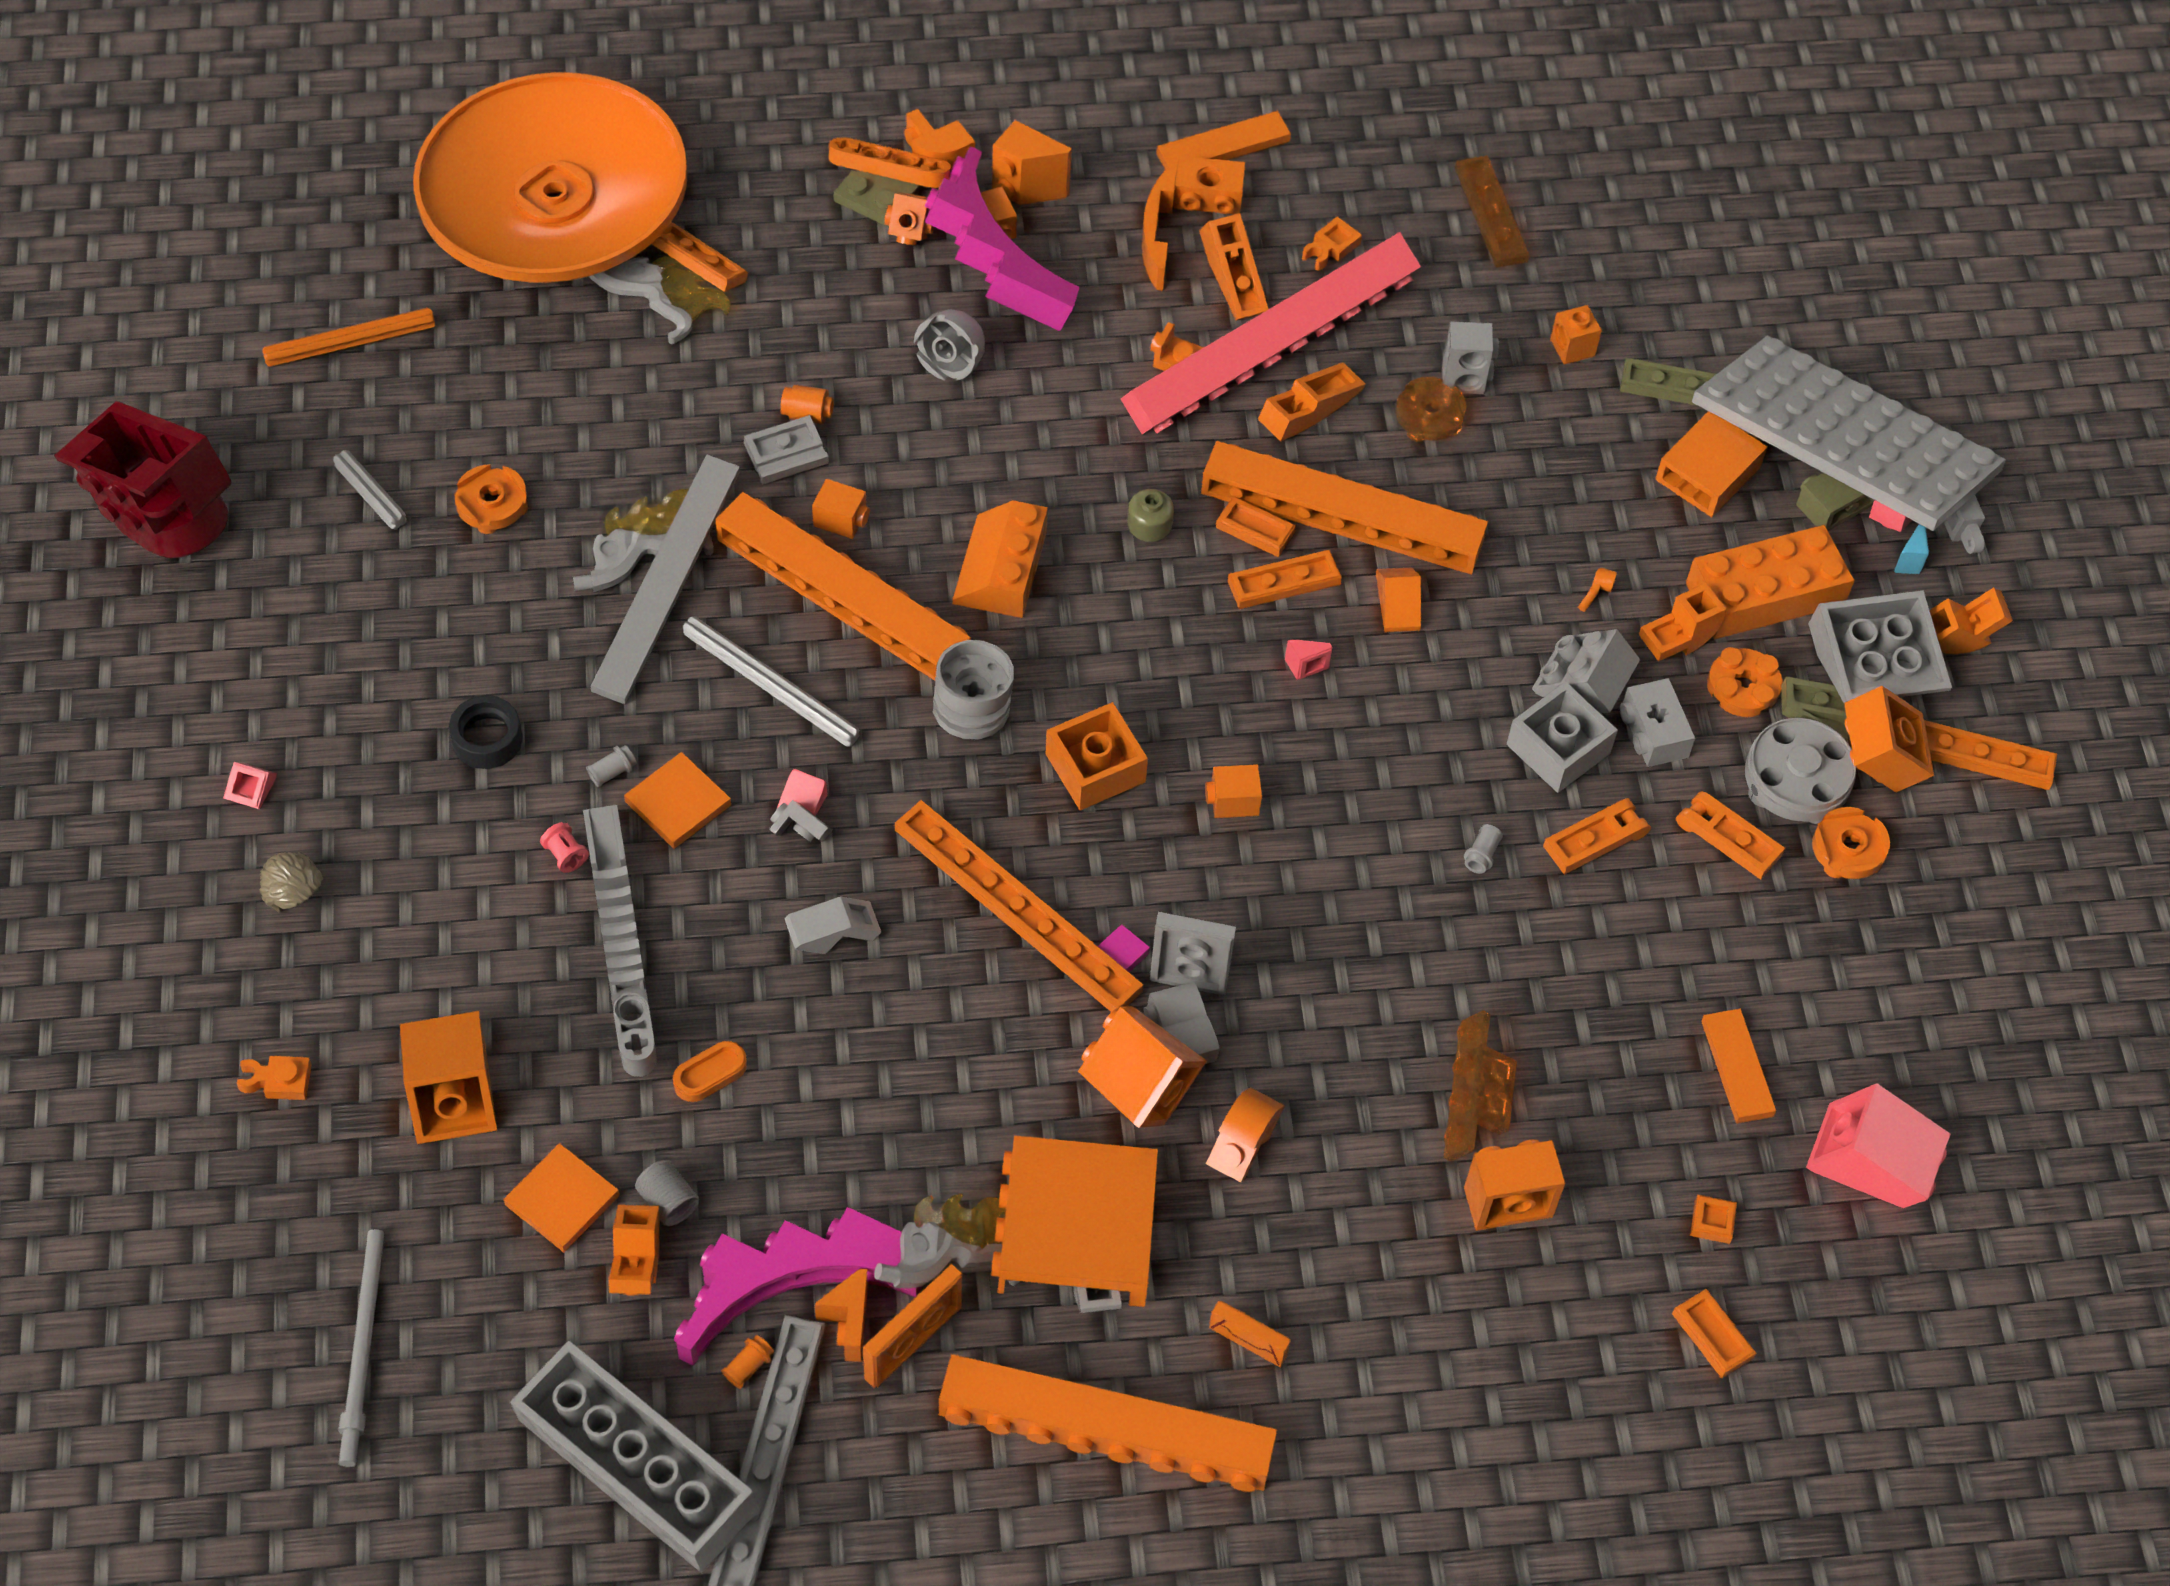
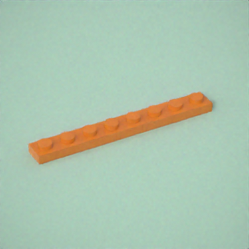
M920 800L895 822V831L1110 1012L1116 1008L1119 1009L1120 1006H1128L1143 992V984L925 802Z

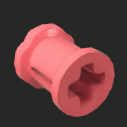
M559 822L554 824L540 838L542 847L552 852L558 860L557 866L559 870L563 873H569L578 869L589 857L588 849L584 845H579L572 836V828L568 823Z

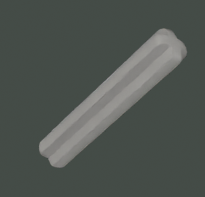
M343 450L340 454L334 456L333 461L337 470L391 529L396 530L406 523L405 512L350 451Z

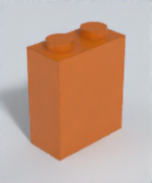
M1708 411L1661 458L1655 480L1712 518L1761 468L1767 446L1761 443L1755 436L1749 435L1734 424Z

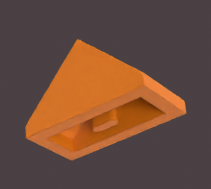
M1412 567L1376 569L1384 632L1420 631L1421 576Z

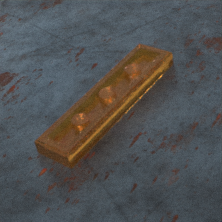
M1488 155L1456 161L1455 171L1495 267L1499 268L1528 262L1529 252Z

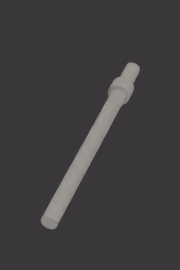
M378 1229L368 1231L346 1409L340 1415L339 1433L342 1434L339 1465L344 1467L356 1465L359 1436L364 1434L366 1416L362 1414L384 1241V1232Z

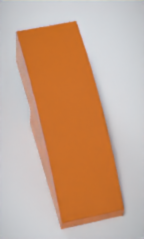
M1343 362L1295 380L1291 390L1267 398L1258 420L1281 442L1314 426L1334 413L1360 393L1366 384Z

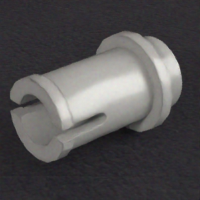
M626 745L621 748L615 746L613 748L614 752L586 767L590 778L597 787L602 786V784L624 771L632 772V767L637 762Z
M1484 824L1480 827L1472 848L1467 849L1464 854L1465 866L1470 871L1482 874L1492 867V856L1503 838L1502 832L1497 827L1489 824Z

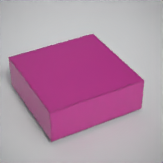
M1122 924L1098 945L1101 950L1128 972L1148 956L1150 951L1148 945Z

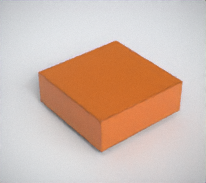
M1697 1194L1690 1236L1730 1244L1733 1239L1737 1202Z

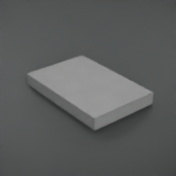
M1158 912L1150 980L1173 986L1194 982L1199 991L1225 995L1236 927Z

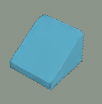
M1919 524L1899 557L1894 570L1895 573L1920 574L1929 555L1925 526Z

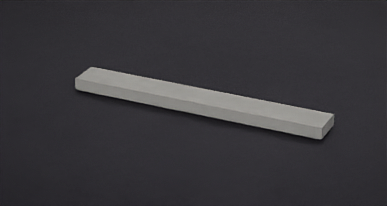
M706 454L591 684V692L626 704L715 524V519L719 516L740 473V466Z
M788 1315L784 1317L739 1475V1480L753 1490L760 1509L716 1557L708 1586L755 1585L823 1340L825 1323Z

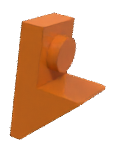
M858 1269L815 1304L816 1320L838 1322L837 1346H844L845 1361H862L868 1294L867 1269Z

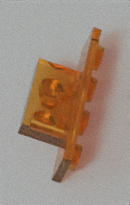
M1484 1010L1462 1020L1457 1031L1458 1045L1456 1059L1453 1064L1452 1093L1448 1101L1450 1108L1448 1125L1444 1134V1159L1451 1162L1473 1152L1477 1125L1498 1135L1509 1131L1517 1061L1487 1047L1490 1013Z

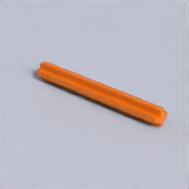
M427 307L263 347V355L267 366L272 367L430 329L435 326V319L431 308Z

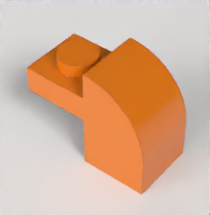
M918 109L906 114L904 135L906 141L912 147V153L947 161L951 165L952 170L958 156L964 158L970 146L975 148V141L958 120L934 130Z
M1704 583L1676 596L1671 613L1642 626L1639 636L1658 661L1680 651H1683L1687 656L1714 636L1723 622L1727 609L1709 585Z
M1994 587L1965 606L1951 599H1946L1929 610L1941 651L1946 654L1970 653L1991 644L1989 638L1991 634L2013 621L2002 591Z
M1251 1087L1243 1091L1226 1115L1219 1129L1220 1135L1206 1164L1239 1182L1244 1181L1260 1146L1269 1140L1285 1105Z
M618 1205L613 1226L614 1257L609 1275V1293H623L630 1296L651 1294L652 1284L656 1283L658 1270L659 1206Z

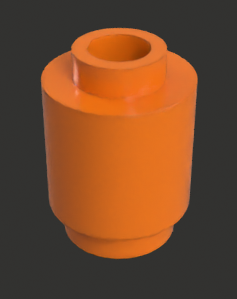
M801 385L784 388L781 398L782 415H788L791 420L810 415L813 423L824 424L826 418L832 417L834 397H829L828 389Z

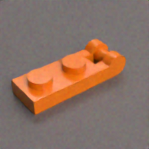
M1703 791L1699 792L1691 800L1692 806L1690 808H1684L1676 817L1678 825L1683 830L1696 833L1760 880L1782 857L1785 847ZM1709 815L1710 817H1712V819L1708 821L1702 816Z
M1625 798L1546 838L1543 847L1565 875L1631 840L1637 841L1649 833L1651 826L1645 818L1638 817L1635 813V805L1629 798ZM1618 821H1623L1626 825L1622 827Z

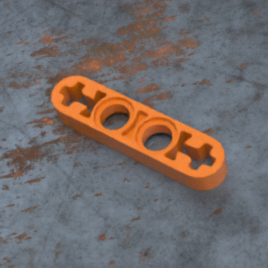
M846 137L835 138L829 142V161L838 166L930 188H939L943 179L949 180L951 176V165L941 159Z

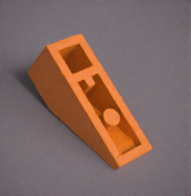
M1241 214L1208 221L1199 232L1209 265L1235 320L1256 316L1267 311L1269 308Z

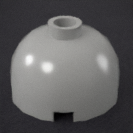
M955 309L938 311L921 323L914 335V343L917 341L919 351L916 353L919 361L928 372L943 380H946L947 376L957 378L956 380H962L978 366L985 352V336L981 326L972 316L964 311Z

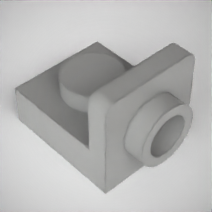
M794 800L789 805L784 802L777 808L770 819L774 824L769 829L775 835L781 836L794 820L797 823L793 829L810 842L814 837L824 842L833 830Z

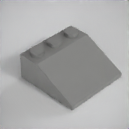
M1924 590L1820 603L1808 623L1817 656L1843 703L1880 686H1884L1898 697L1950 691L1952 688Z

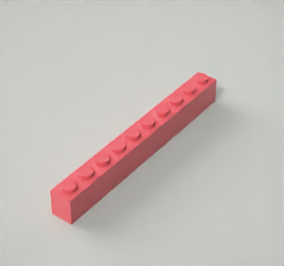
M1399 232L1131 390L1121 398V401L1142 435L1151 429H1154L1157 434L1174 424L1171 417L1181 412L1183 417H1186L1201 407L1198 402L1208 396L1210 401H1213L1229 391L1226 384L1235 380L1237 385L1254 376L1253 368L1262 364L1264 369L1270 367L1282 359L1280 352L1288 348L1291 353L1295 352L1309 343L1306 338L1308 335L1315 332L1317 337H1320L1335 327L1332 322L1341 316L1345 322L1361 312L1360 304L1367 301L1371 306L1388 296L1385 289L1393 285L1395 290H1398L1413 281L1410 274L1421 266Z

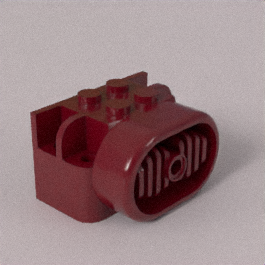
M115 401L54 455L57 461L76 469L78 472L76 476L77 483L82 489L90 492L98 505L99 511L106 519L114 522L118 529L127 537L156 555L166 558H180L192 555L213 543L227 525L229 513L221 494L231 486V479L209 440L203 434Z

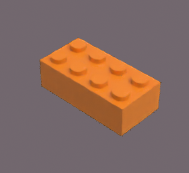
M1825 525L1693 558L1686 585L1691 590L1707 583L1727 610L1723 622L1713 636L1715 640L1814 614L1820 603L1847 600L1854 579Z

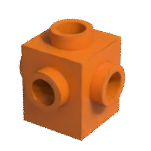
M904 192L895 193L893 206L888 205L886 210L885 225L889 226L888 234L897 236L896 242L916 245L917 240L927 239V235L933 233L934 226L925 222L929 211L928 208L924 207L927 197ZM909 215L912 217V224L908 220Z

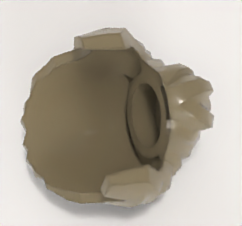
M282 852L271 856L264 863L260 871L261 887L259 891L266 905L279 913L282 911L281 909L297 907L299 904L309 900L321 886L323 876L308 855L301 852Z

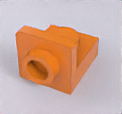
M1168 322L1162 333L1157 332L1152 340L1150 350L1154 352L1153 367L1165 371L1204 347L1175 337V324Z

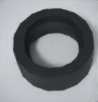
M482 695L470 698L460 704L450 718L448 728L454 753L463 763L473 768L491 769L500 767L512 760L521 748L523 734L518 712L510 702L498 696ZM486 718L498 719L507 724V734L495 744L478 746L464 739V731L469 725L478 720Z

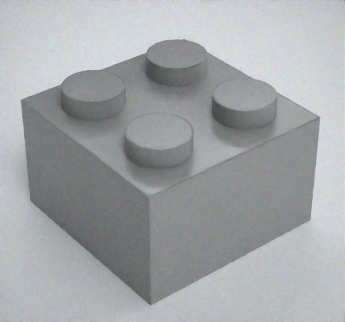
M1565 681L1512 721L1506 745L1559 793L1611 753L1618 730Z

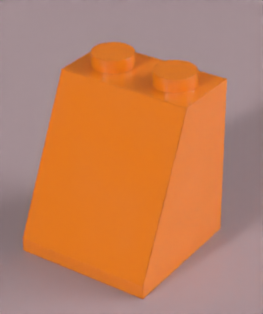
M1120 1006L1119 1009H1114L1103 1023L1105 1031L1099 1040L1093 1041L1084 1051L1081 1058L1084 1063L1078 1072L1137 1127L1164 1126L1207 1060L1135 1007Z
M479 1011L400 1024L404 1086L417 1144L497 1131L486 1045Z

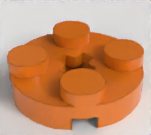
M491 464L477 466L467 471L457 483L458 489L455 493V505L459 516L464 522L472 527H476L483 534H492L497 529L513 524L528 510L527 491L524 480L515 470L509 467L502 466V470L498 468L491 469ZM488 493L492 496L499 494L494 501H485L484 495Z
M1728 647L1713 662L1707 678V688L1711 697L1714 694L1716 699L1720 701L1719 706L1726 712L1741 717H1754L1760 715L1762 710L1769 707L1772 708L1776 704L1783 682L1782 675L1778 669L1779 663L1773 656L1764 655L1752 649ZM1743 677L1749 679L1752 683L1748 687H1742L1741 681L1736 679Z
M1841 807L1829 811L1823 817V820L1818 823L1812 838L1814 854L1817 860L1824 866L1826 874L1833 878L1861 879L1879 872L1890 849L1888 831L1880 820L1875 817L1873 821L1870 817L1863 815L1864 810L1855 807ZM1845 837H1850L1852 842H1859L1860 845L1856 849L1847 847L1844 844Z

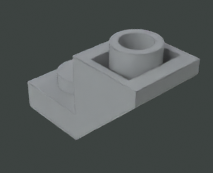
M841 896L788 914L785 918L795 950L826 954L843 936L873 941L881 933L870 901Z

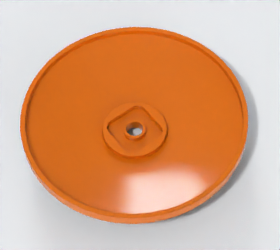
M542 73L514 78L485 88L449 111L434 126L419 151L414 168L413 186L418 212L425 228L435 242L456 260L479 272L507 280L559 282L583 278L606 271L633 258L660 237L676 216L685 195L688 172L684 145L676 126L659 105L650 98L627 85L604 77L580 73ZM549 193H562L557 197L547 196Z

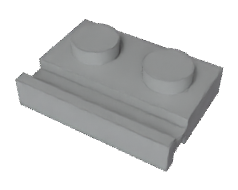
M810 415L744 436L745 447L756 472L760 476L762 485L828 464L829 456L823 448L822 440Z

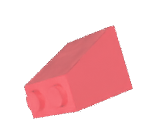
M1876 1083L1829 1103L1806 1168L1836 1182L1901 1208H1906L1928 1200L1933 1194L1936 1187L1934 1181L1939 1166L1947 1155L1946 1146L1950 1133Z

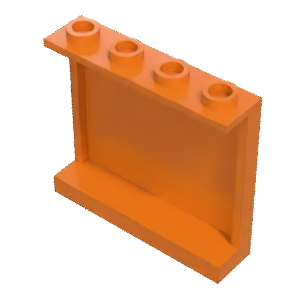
M1014 1135L1013 1150L1004 1151L1002 1175H1010L1009 1184H1001L999 1208L1006 1209L1005 1218L997 1217L995 1242H1002V1251H993L991 1276L999 1277L998 1293L1004 1294L1005 1280L1127 1291L1130 1292L1128 1306L1145 1307L1158 1149Z

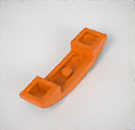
M1170 165L1157 179L1149 194L1144 212L1142 236L1143 261L1151 283L1156 290L1163 291L1168 242L1156 241L1159 212L1171 214L1173 212L1177 166Z

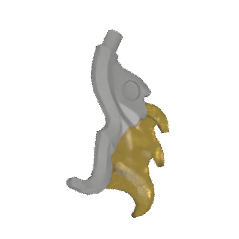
M670 256L661 257L652 264H649L648 257L632 258L611 269L589 276L596 284L608 292L648 298L651 309L671 320L677 326L676 330L668 333V342L670 344H675L689 335L692 330V322L704 311L719 308L725 315H728L730 311V301L723 292L697 285L696 281L706 280L692 270L676 269L675 266L684 265Z
M689 489L672 491L665 496L660 504L652 508L646 507L648 498L645 496L636 501L629 513L622 519L618 518V507L609 511L604 522L607 537H603L602 534L597 535L593 545L595 569L590 571V575L573 576L574 590L593 589V592L610 588L628 577L642 556L645 554L656 556ZM710 534L703 546L706 555H712L714 552Z
M961 1193L951 1196L943 1203L940 1210L934 1211L930 1206L934 1197L932 1195L925 1197L916 1206L914 1212L915 1223L908 1222L900 1237V1263L896 1266L879 1263L875 1268V1279L893 1283L894 1288H914L923 1286L935 1279L950 1261L958 1263L961 1268L991 1264L993 1251H1002V1242H995L997 1217L1001 1214H1006V1209L999 1208V1198L987 1197L980 1200L975 1207L964 1209L959 1204L963 1197ZM1008 1280L1009 1283L1013 1286L1017 1285L1020 1282Z

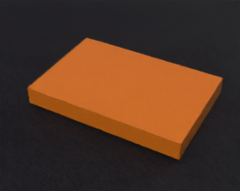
M953 1264L946 1268L863 1346L864 1379L873 1388L879 1387L962 1308V1273Z

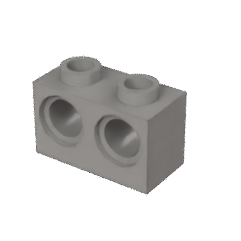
M1450 322L1442 361L1443 393L1484 394L1486 382L1493 380L1494 360L1491 359H1497L1499 349L1498 338H1493L1492 323Z

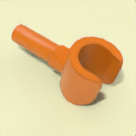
M1599 568L1596 571L1589 592L1578 606L1579 610L1585 612L1598 595L1600 589L1611 592L1617 572Z

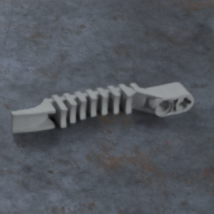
M617 805L583 810L621 1063L623 1069L628 1074L642 1077L654 1070L657 1064V1055ZM630 1013L641 1015L640 1018L634 1021L623 1019ZM642 1050V1054L634 1055V1051Z

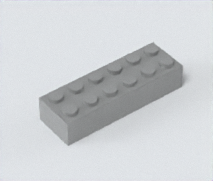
M569 1340L510 1401L522 1424L701 1573L760 1509L753 1490Z

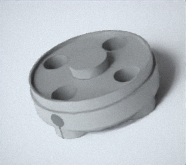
M1788 718L1769 725L1755 739L1746 759L1745 778L1749 787L1748 795L1750 800L1755 805L1766 808L1785 819L1814 824L1820 823L1829 811L1843 807L1852 791L1856 776V766H1854L1850 758L1851 747L1837 731L1816 720Z

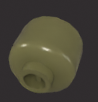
M1145 489L1133 495L1128 504L1127 526L1131 534L1145 542H1156L1169 535L1174 519V504L1171 498L1166 493L1157 489Z

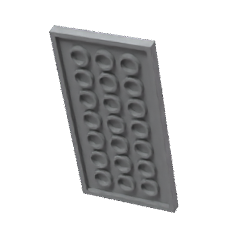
M1769 336L1763 338L1695 390L1692 403L1932 531L1938 528L2003 470L2006 459L1995 454L1991 449L1979 446L1964 438L1960 433L1951 431L1933 422L1931 418L1904 407L1900 402L1873 391L1871 387L1846 377L1839 370L1829 368L1814 360L1810 355L1800 353L1785 345L1781 340Z

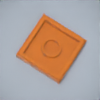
M682 752L624 795L625 802L673 849L731 806V798Z
M559 1143L503 1200L505 1206L562 1252H565L620 1195L616 1187Z

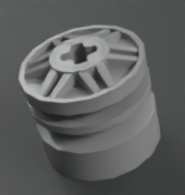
M966 640L951 645L941 654L936 666L933 714L938 724L949 734L962 739L979 740L994 735L1005 725L1010 711L1014 666L1009 656L1003 650L985 641Z

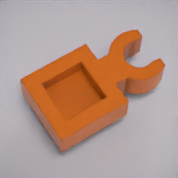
M1337 216L1315 233L1314 242L1304 247L1302 259L1306 261L1311 256H1317L1315 269L1317 271L1322 270L1326 267L1329 257L1340 261L1359 246L1362 234Z
M269 1056L268 1066H261L252 1059L242 1060L240 1062L242 1072L254 1073V1076L248 1080L237 1079L239 1091L253 1093L260 1088H264L265 1097L269 1099L306 1100L312 1066L310 1058Z

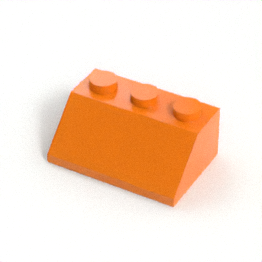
M1012 500L977 515L952 604L1023 618L1047 533L1048 507Z

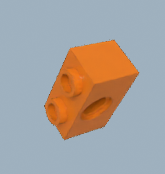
M1178 156L1173 208L1221 214H1239L1245 162Z

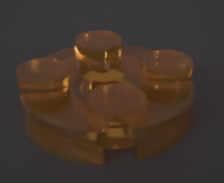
M1436 377L1417 378L1405 385V390L1397 398L1395 412L1399 424L1407 431V435L1411 440L1417 442L1423 440H1442L1455 436L1460 432L1466 413V400L1456 386L1453 385L1450 388L1442 384L1443 379ZM1431 405L1433 409L1439 410L1433 413L1425 410V406Z

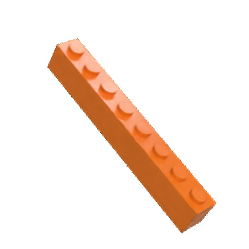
M1216 441L1203 472L1201 494L1227 502L1235 496L1277 517L1471 575L1480 554L1488 521L1470 514L1465 515L1445 509L1440 505L1428 504L1411 499L1403 494L1384 491L1369 484L1347 480L1336 474H1327L1310 469L1302 464L1290 463L1268 454H1260L1243 449L1235 444H1226L1220 441Z
M742 492L715 519L717 540L934 681L937 662L943 651L955 643L971 640V637L964 629L956 625L952 626L941 619L933 609L916 603L905 591L894 589L882 581L875 572L871 570L866 571L855 564L847 554L843 552L838 553L817 535H810L799 528L789 517H782L772 511L761 499H754Z
M953 1354L950 1356L939 1397V1415L944 1416L947 1421L953 1424L968 1425L970 1422L983 1425L990 1432L1000 1435H1007L1010 1432L1026 1435L1027 1439L1038 1444L1056 1442L1067 1445L1070 1450L1077 1453L1088 1454L1094 1451L1107 1454L1110 1459L1120 1463H1131L1132 1460L1149 1464L1150 1468L1158 1472L1170 1473L1176 1470L1189 1473L1193 1479L1201 1482L1219 1480L1231 1483L1233 1488L1244 1492H1253L1255 1489L1264 1491L1277 1429Z

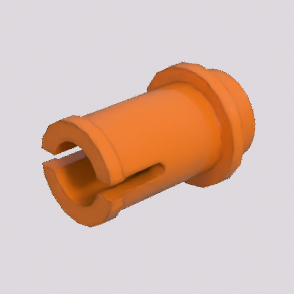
M758 1335L753 1339L747 1338L745 1340L746 1346L726 1368L721 1370L723 1375L738 1389L744 1386L746 1381L763 1363L769 1364L772 1361L770 1356L774 1353L773 1348Z

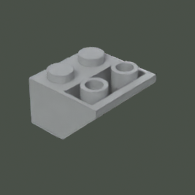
M1618 629L1563 636L1556 643L1555 650L1547 664L1541 669L1540 676L1532 690L1537 695L1545 697L1566 681L1600 714L1610 713L1638 665L1640 658Z

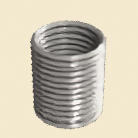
M660 1160L653 1163L636 1180L635 1189L638 1190V1193H640L649 1206H659V1219L665 1226H672L682 1222L697 1208L699 1196L696 1195L691 1186L686 1183V1180H684L669 1160Z

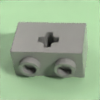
M1669 678L1628 687L1624 701L1620 704V714L1624 724H1629L1633 733L1635 751L1638 755L1642 754L1647 767L1689 758L1695 736Z

